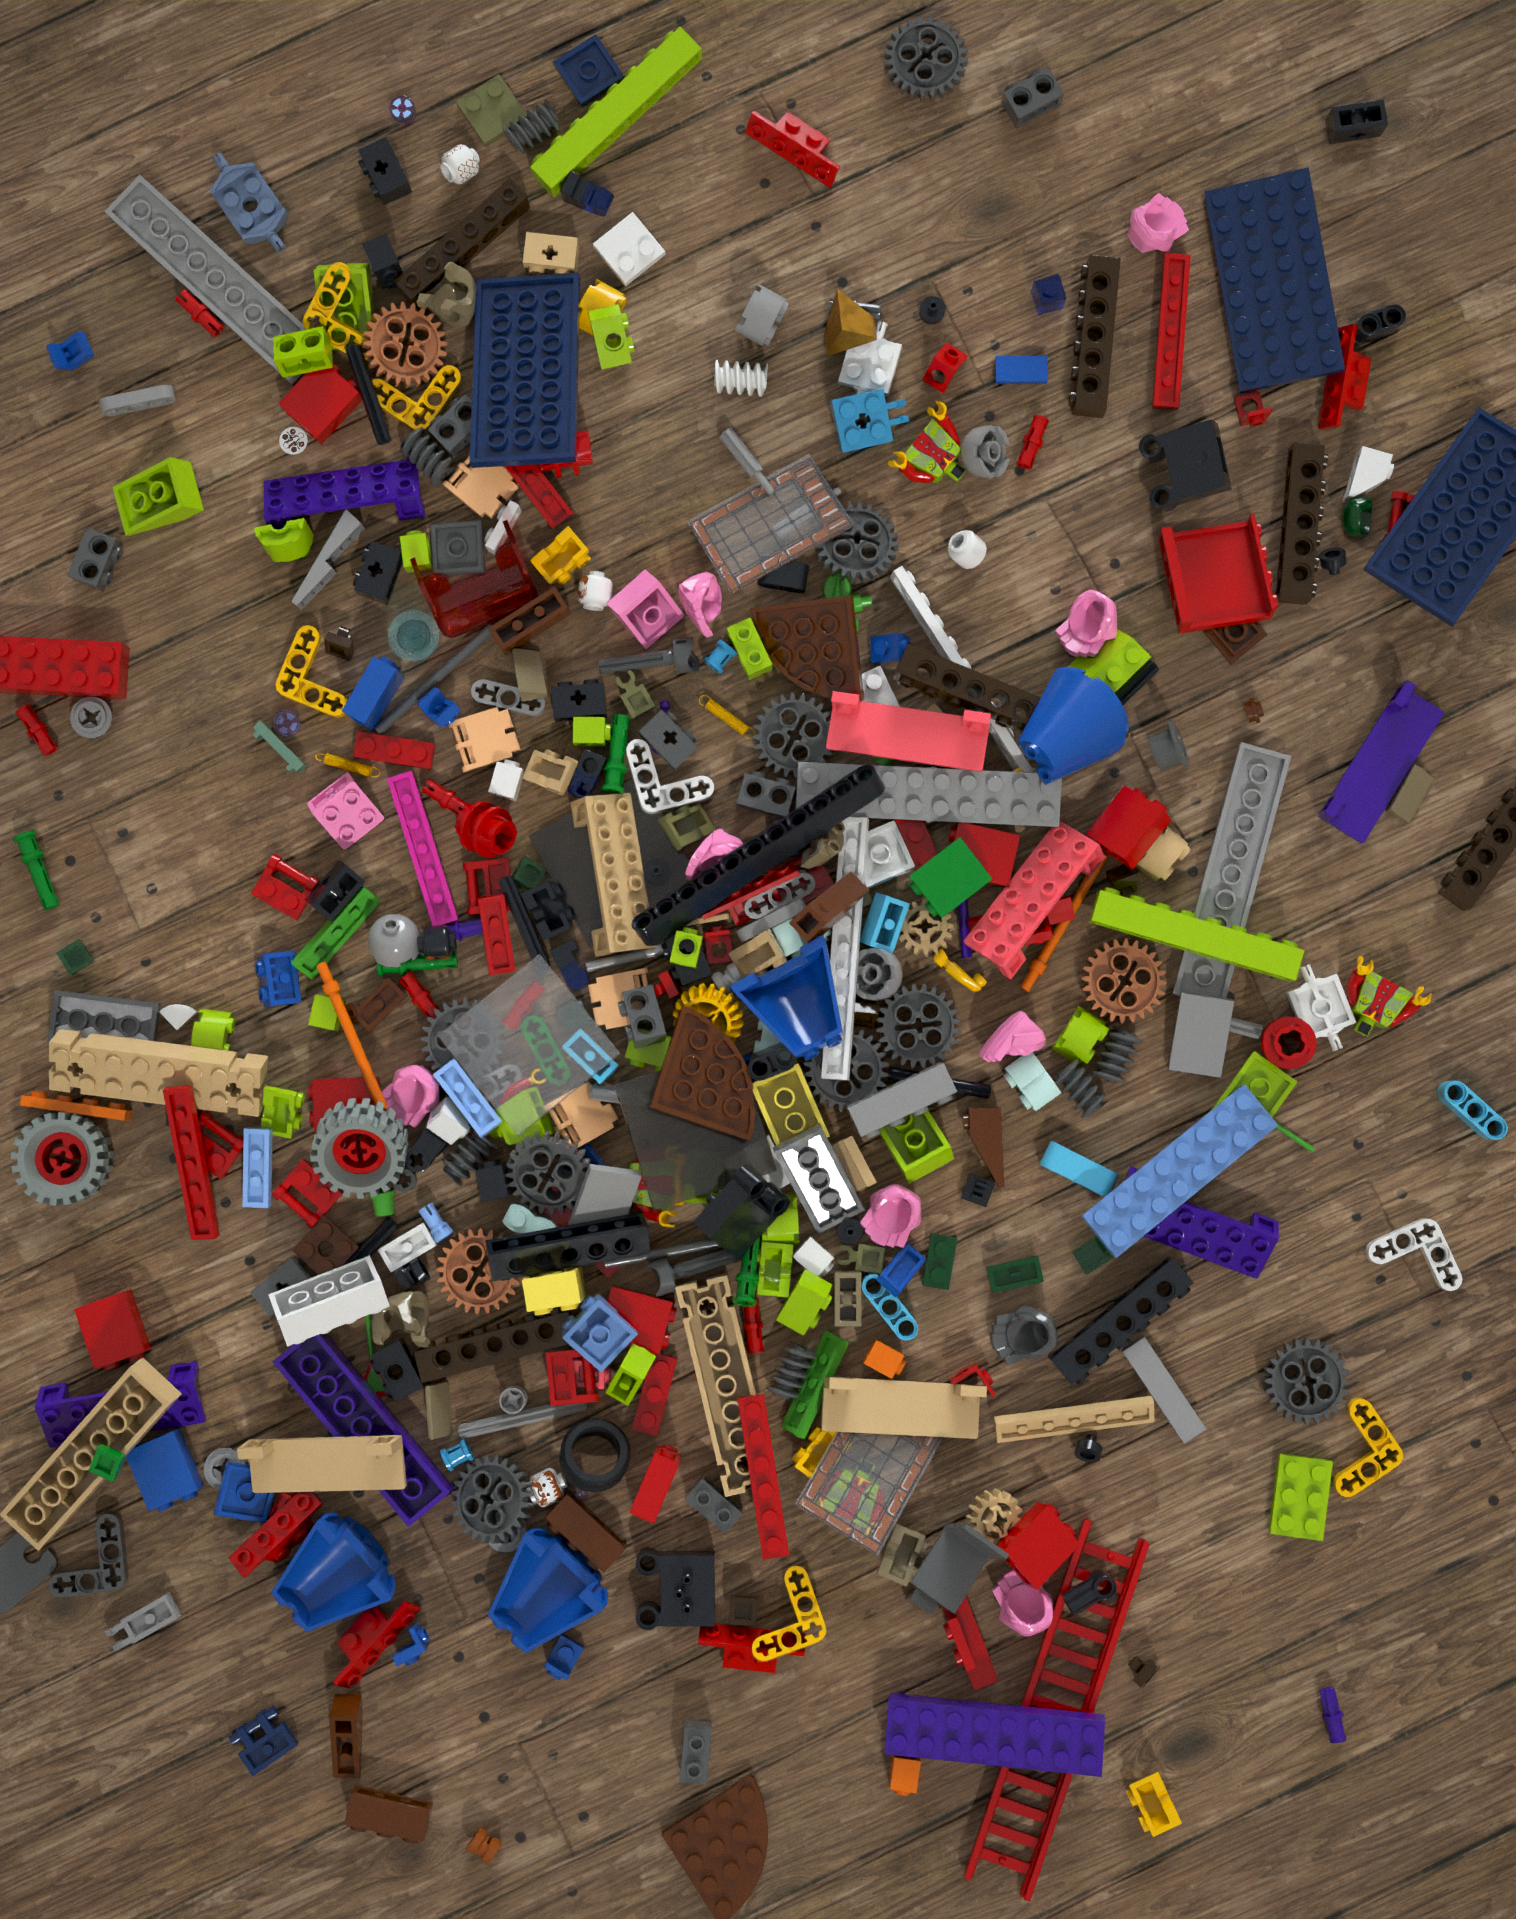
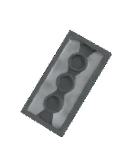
M54 990L47 1042H50L59 1029L79 1031L80 1038H87L90 1033L156 1041L161 1003Z
M820 1123L772 1147L818 1234L865 1211Z

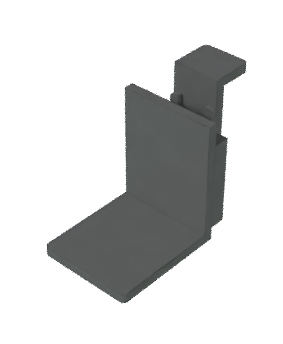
M946 1523L910 1582L916 1587L912 1594H907L904 1599L925 1614H932L938 1604L955 1614L988 1559L1007 1560L1009 1554L967 1524Z

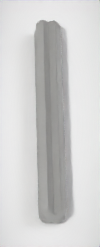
M587 1403L559 1406L545 1404L521 1410L516 1414L506 1413L460 1424L458 1426V1434L461 1439L578 1413L587 1410Z

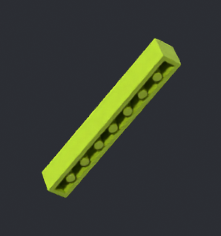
M681 27L675 32L670 31L658 48L649 50L643 62L637 67H631L627 71L625 78L619 84H613L600 102L595 101L583 118L574 120L568 132L563 136L556 137L544 154L540 153L533 159L530 166L532 176L553 198L558 195L570 171L580 174L702 60V48Z
M1105 887L1104 891L1099 890L1096 893L1089 923L1288 982H1293L1297 979L1305 950L1297 948L1298 944L1287 940H1283L1282 943L1272 941L1273 936L1259 932H1257L1256 936L1246 933L1247 929L1244 927L1232 925L1231 928L1221 926L1222 921L1209 917L1206 918V921L1197 919L1196 913L1181 910L1180 913L1170 911L1171 906L1158 902L1153 906L1145 903V898L1130 895V898L1120 896V891Z

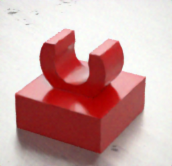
M671 970L658 975L662 983L653 986L656 997L667 993L669 998L672 999L682 994Z

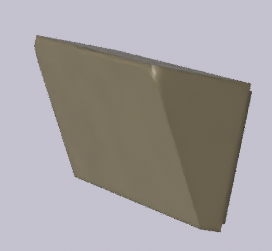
M512 649L521 701L547 697L540 651Z
M1416 764L1412 765L1387 807L1386 812L1409 824L1434 778Z
M429 1383L425 1387L428 1437L430 1440L452 1434L449 1383Z

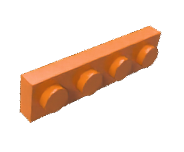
M31 1091V1095H21L20 1106L122 1121H131L133 1110L125 1109V1104L109 1102L108 1107L99 1106V1100L83 1098V1102L79 1103L73 1102V1097L66 1095H57V1099L47 1098V1093Z

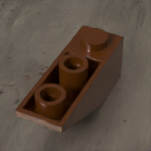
M851 871L809 903L789 924L809 943L824 935L870 890Z

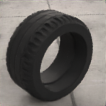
M599 1418L585 1419L571 1427L562 1441L559 1454L561 1470L567 1480L578 1489L586 1492L606 1491L618 1484L624 1477L631 1457L630 1444L625 1433L615 1423ZM587 1436L603 1437L614 1446L618 1456L617 1463L607 1473L601 1475L588 1474L582 1471L574 1462L572 1456L574 1445Z

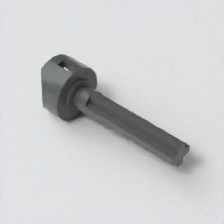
M694 636L674 639L672 650L598 660L600 674L672 664L675 665L679 674L699 671V659L692 652Z
M726 1249L675 1264L674 1266L668 1264L666 1257L646 1263V1266L654 1271L658 1277L659 1288L656 1297L676 1292V1280L741 1261L742 1257L738 1259Z

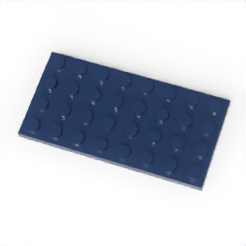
M1309 167L1204 191L1240 394L1345 372Z
M579 273L476 279L470 438L471 467L576 462L580 315Z
M1478 407L1363 569L1451 627L1457 622L1516 538V430Z

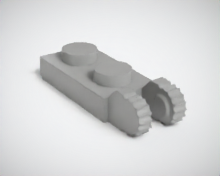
M170 1592L124 1617L119 1623L104 1632L108 1637L116 1634L122 1628L125 1629L128 1637L120 1639L112 1646L114 1651H117L130 1643H136L176 1620L182 1614Z

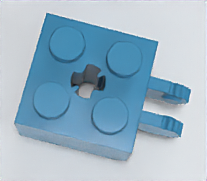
M883 389L829 400L839 451L842 453L892 442L894 440L891 426L909 422V417L905 415L889 419L887 410L902 408L906 405V402L903 399L886 403ZM860 413H864L863 417H867V422L864 423L863 428H860L861 425H856L855 420L859 419Z

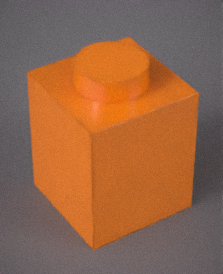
M877 1338L873 1340L863 1359L865 1365L891 1379L894 1374L899 1375L906 1361L903 1360V1352Z
M892 1755L889 1776L890 1790H894L895 1794L909 1796L910 1793L917 1794L921 1765L920 1758Z

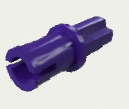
M480 919L462 923L455 921V924L447 925L451 931H455L456 940L458 939L459 942L463 941V938L482 934Z
M1334 1687L1322 1688L1319 1692L1324 1711L1322 1719L1326 1720L1330 1743H1342L1347 1739L1341 1718L1344 1714L1339 1709L1336 1690Z

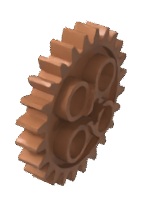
M404 301L401 302L399 309L396 308L394 303H391L389 312L386 308L381 307V316L376 313L373 314L372 319L375 323L368 321L366 327L370 331H364L362 336L369 340L362 344V348L369 349L365 353L364 358H372L369 368L377 366L376 376L378 377L384 373L386 375L385 383L389 382L392 378L394 379L395 387L399 385L400 381H404L405 388L409 387L411 381H413L416 387H419L420 378L428 383L430 380L429 374L435 377L438 373L435 367L442 368L444 363L440 359H445L447 356L446 352L440 350L448 345L447 342L440 341L446 334L443 331H437L441 323H432L434 314L432 313L426 317L424 315L425 309L423 308L419 312L415 311V303H412L410 309H406ZM410 323L411 329L407 341L408 348L404 355L403 367H400L399 359L403 348L402 341L406 333V324ZM391 324L397 325L401 333H392L388 326ZM414 332H423L426 340L420 341L416 339ZM386 349L392 350L396 358H386L383 351ZM409 357H418L421 360V365L415 366L411 364Z
M1127 938L1123 939L1121 945H1119L1117 939L1112 940V948L1106 942L1103 943V952L1097 948L1094 949L1093 952L1096 958L1087 957L1086 959L1091 966L1082 967V970L1087 972L1088 975L1080 978L1081 981L1087 982V986L1083 987L1081 991H1089L1090 994L1084 1000H1093L1094 1002L1090 1009L1100 1008L1099 1017H1103L1108 1013L1109 1022H1112L1118 1016L1119 1024L1124 1023L1126 1016L1130 1023L1135 1021V1015L1141 1020L1144 1019V1010L1150 1014L1154 1011L1150 1005H1160L1161 1003L1156 996L1165 995L1159 989V986L1167 984L1166 981L1160 980L1159 977L1164 975L1166 971H1158L1157 969L1163 962H1154L1152 960L1156 952L1147 954L1148 945H1144L1139 949L1138 940H1135L1129 946ZM1116 956L1124 958L1126 965L1123 970H1118L1114 967L1113 960ZM1136 961V967L1126 979L1129 985L1122 986L1115 999L1111 1001L1110 996L1121 982L1118 977L1125 976L1132 962ZM1138 970L1144 971L1148 976L1147 982L1144 985L1139 984L1135 979ZM1102 978H1107L1111 982V989L1108 992H1103L1099 987V981ZM1124 992H1129L1133 996V1003L1129 1007L1125 1006L1121 1001V996Z
M483 1227L479 1229L478 1235H475L472 1228L468 1230V1237L462 1232L458 1233L460 1241L458 1242L453 1238L450 1239L452 1248L443 1247L442 1249L447 1256L438 1257V1260L444 1263V1266L436 1268V1271L443 1273V1276L437 1279V1282H445L446 1284L440 1291L450 1292L447 1301L453 1298L457 1299L455 1308H458L462 1303L465 1304L466 1313L469 1312L471 1307L475 1308L476 1314L480 1313L481 1307H484L486 1313H490L492 1304L497 1310L500 1309V1300L508 1303L510 1300L507 1293L515 1295L517 1292L512 1285H520V1280L510 1278L505 1281L492 1282L487 1262L483 1268V1272L486 1274H482L476 1279L470 1291L466 1290L467 1285L476 1274L474 1266H480L486 1258L485 1240L495 1239L494 1229H491L488 1235H485ZM504 1234L499 1235L497 1238L504 1237ZM472 1245L481 1248L482 1256L480 1259L475 1260L470 1256L469 1249ZM457 1268H463L467 1271L468 1278L465 1282H460L456 1279L455 1271ZM480 1282H485L489 1285V1295L482 1296L478 1293L477 1286Z

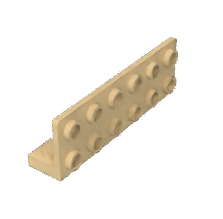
M631 794L585 796L570 802L574 828L587 826L600 902L603 928L591 931L595 957L655 947L646 946L631 925L634 917L649 907Z
M824 1376L821 1430L977 1439L980 1397H987V1386Z
M402 1435L249 1439L237 1449L238 1459H248V1462H250L252 1491L254 1493L404 1489L407 1486Z

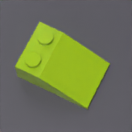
M370 263L346 264L351 271V279L332 316L364 333V331H370L366 327L367 322L374 323L372 319L374 304ZM318 265L315 268L316 292L331 265ZM341 269L337 272L332 270L335 278L331 285L327 281L325 285L335 288L340 279L345 280L346 278L342 276L343 271ZM324 291L320 294V300L324 305L329 306L334 303V296L330 292ZM328 321V324L326 326L321 323L320 325L325 328V331L327 332L328 328L332 325V323ZM334 328L332 330V337L336 341L342 342L346 339V333L342 328ZM352 334L349 342L346 344L347 347L351 344H356L353 342L355 336Z
M169 457L112 487L125 536L180 522L204 511L193 468L189 461Z
M929 1111L918 1116H914V1113H911L904 1117L905 1122L891 1128L888 1124L880 1128V1136L908 1185L954 1160L950 1144Z

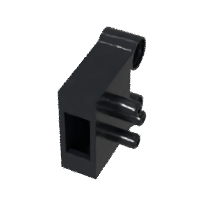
M1207 420L1161 435L1148 434L1140 440L1139 451L1144 457L1155 462L1161 461L1166 457L1172 489L1165 485H1157L1151 490L1149 500L1154 507L1168 512L1174 510L1177 505L1232 490L1219 426L1214 420ZM1154 442H1158L1157 451L1153 454H1150V445ZM1168 492V501L1161 505L1159 502L1160 496Z
M747 1164L741 1166L735 1172L731 1181L717 1196L713 1193L706 1196L705 1201L709 1205L693 1222L711 1240L740 1259L776 1218L786 1212L790 1205V1199L772 1182H767L751 1165Z
M652 1547L640 1550L636 1559V1569L640 1574L652 1576L658 1569H661V1608L654 1601L642 1602L636 1613L637 1625L647 1631L654 1629L656 1626H714L715 1551H657ZM644 1556H651L655 1560V1565L645 1567L641 1563V1559ZM644 1610H651L654 1612L655 1618L652 1621H646L642 1618L641 1613Z

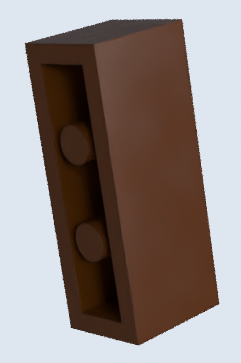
M554 586L488 629L506 656L512 652V649L519 648L571 615Z
M570 1490L567 1491L565 1496L556 1503L545 1517L548 1520V1527L556 1534L561 1532L568 1539L566 1541L568 1546L577 1553L580 1550L587 1557L586 1562L596 1571L600 1569L604 1573L626 1549L627 1544Z
M355 1785L351 1792L344 1825L351 1826L350 1828L357 1832L374 1831L377 1832L378 1836L384 1838L392 1836L401 1837L407 1843L423 1842L427 1834L433 1802Z

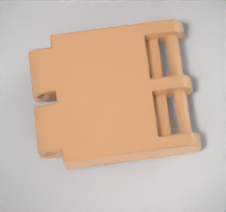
M469 455L463 463L460 462L457 465L458 469L448 481L444 480L442 485L481 518L486 514L489 518L493 519L503 506L498 498L502 497L505 501H508L517 491L518 486L513 482L514 479L503 466L472 468L470 466L467 468L470 463ZM463 472L464 474L456 482V484L454 486L451 485L457 479V477Z
M498 707L457 719L449 725V728L453 729L457 742L455 748L457 751L459 750L463 761V773L502 762L505 759L514 758L512 753L521 750L516 733L506 734V730L514 728L508 709L499 712ZM458 726H460L464 742H462L458 731ZM465 748H467L471 764L468 763Z
M648 968L596 978L597 983L588 985L591 1003L601 1002L600 1007L593 1008L596 1026L605 1025L606 1029H612L628 1025L626 1016L621 1017L618 1008V1002L621 1001V993L640 988L639 975L642 977L643 987L648 986L646 973H649ZM634 1001L630 1004L634 1009H642L645 1006L641 1001Z
M589 1081L543 1106L544 1110H548L555 1122V1130L560 1131L563 1138L568 1133L570 1136L568 1143L570 1144L578 1141L577 1148L614 1128L612 1122L619 1119L610 1103L602 1106L601 1101L588 1099Z

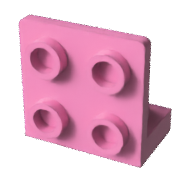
M348 771L307 803L312 814L343 850L349 848L384 820L382 813L360 789Z

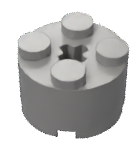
M758 284L735 332L761 346L763 344L768 346L778 327L774 325V322H781L789 303L785 301L786 298Z

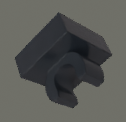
M969 1173L961 1198L987 1207L995 1182Z

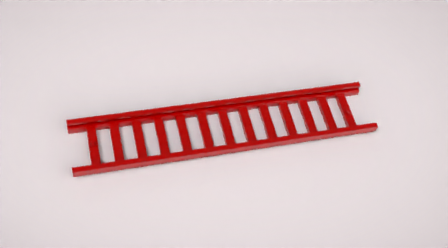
M1083 1519L1077 1536V1540L1081 1545L1071 1554L1053 1607L1052 1623L1045 1631L1020 1706L1030 1707L1033 1705L1039 1708L1094 1713L1150 1545L1149 1541L1138 1537L1133 1555L1129 1557L1087 1542L1086 1539L1092 1521ZM1082 1552L1128 1568L1124 1582L1114 1580L1117 1585L1116 1593H1119L1115 1608L1097 1602L1086 1609L1111 1619L1106 1633L1061 1617L1065 1605L1061 1594L1070 1589L1073 1578L1084 1581L1092 1572L1077 1567ZM1101 1580L1097 1586L1105 1588L1107 1580ZM1056 1629L1102 1644L1098 1658L1052 1643ZM1050 1654L1093 1669L1090 1683L1088 1684L1043 1668L1047 1655ZM1039 1679L1085 1695L1081 1709L1036 1694L1035 1691ZM1000 1766L963 1876L964 1879L969 1881L973 1878L979 1858L1023 1873L1025 1877L1019 1894L1024 1900L1030 1902L1073 1774L1059 1773L1056 1785H1052L1009 1770L1010 1767ZM1005 1781L1051 1797L1047 1811L1002 1796L1001 1792ZM996 1807L1041 1822L1042 1826L1038 1837L992 1821ZM991 1833L1034 1848L1030 1862L985 1847L984 1843L987 1834Z

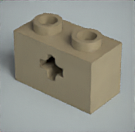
M834 1270V1326H861V1271Z

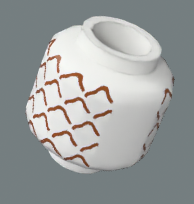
M463 144L457 145L442 156L440 169L449 182L463 184L479 172L478 163L480 159L473 148L469 149Z

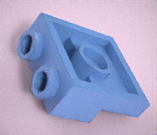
M597 1294L594 1298L588 1296L580 1305L582 1311L576 1317L570 1315L561 1327L564 1329L562 1331V1339L602 1372L637 1336L638 1331L622 1318L610 1303Z

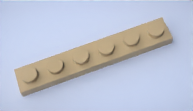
M1152 1396L994 1416L997 1443L1153 1423L1155 1422L1154 1401Z

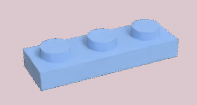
M452 1059L433 1074L481 1138L503 1122L455 1059Z
M244 1128L242 1207H271L273 1128Z

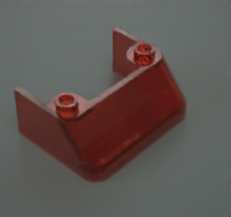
M508 520L503 521L510 542L496 550L495 559L498 565L486 570V573L475 574L450 585L447 577L441 573H433L424 577L415 557L410 559L420 589L444 636L454 638L502 619L538 597L537 590Z

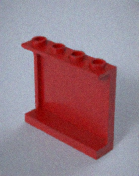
M1254 513L1250 514L1246 522L1174 533L1172 526L1161 528L1158 541L1178 634L1272 619L1275 609H1278V599L1276 594H1272L1270 586L1273 583L1271 570L1266 568L1267 551L1265 546H1261L1262 529L1260 523H1256Z

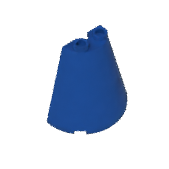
M1061 667L1055 670L1018 740L1025 755L1032 760H1036L1038 764L1036 772L1044 785L1113 756L1127 741L1125 737L1126 732L1129 730V724L1122 703L1112 689L1098 677L1092 679L1084 675L1085 670L1074 667Z
M823 935L800 947L802 954L760 977L752 973L730 985L733 992L795 1057L803 1056L805 1061L819 1055L818 1050L826 1046L832 1048L843 1041L841 1038L843 1030L826 939Z
M333 1512L327 1513L318 1519L271 1594L279 1605L288 1606L292 1609L294 1622L308 1632L388 1602L394 1595L395 1578L394 1575H389L387 1566L390 1564V1561L375 1537L353 1518L347 1516L343 1519L339 1517L338 1513Z
M533 1528L524 1534L488 1613L493 1624L500 1630L507 1629L512 1634V1643L525 1653L598 1614L605 1608L608 1602V1591L601 1586L600 1582L603 1577L599 1570L596 1571L586 1562L587 1557L580 1550L578 1553L572 1550L566 1543L568 1540L566 1537L560 1534L549 1535L547 1534V1529Z

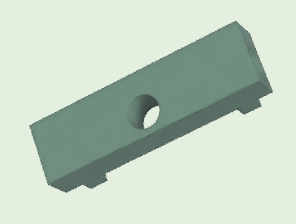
M261 720L253 727L256 730L253 736L259 741L264 738L289 763L286 767L292 774L295 771L301 773L307 767Z

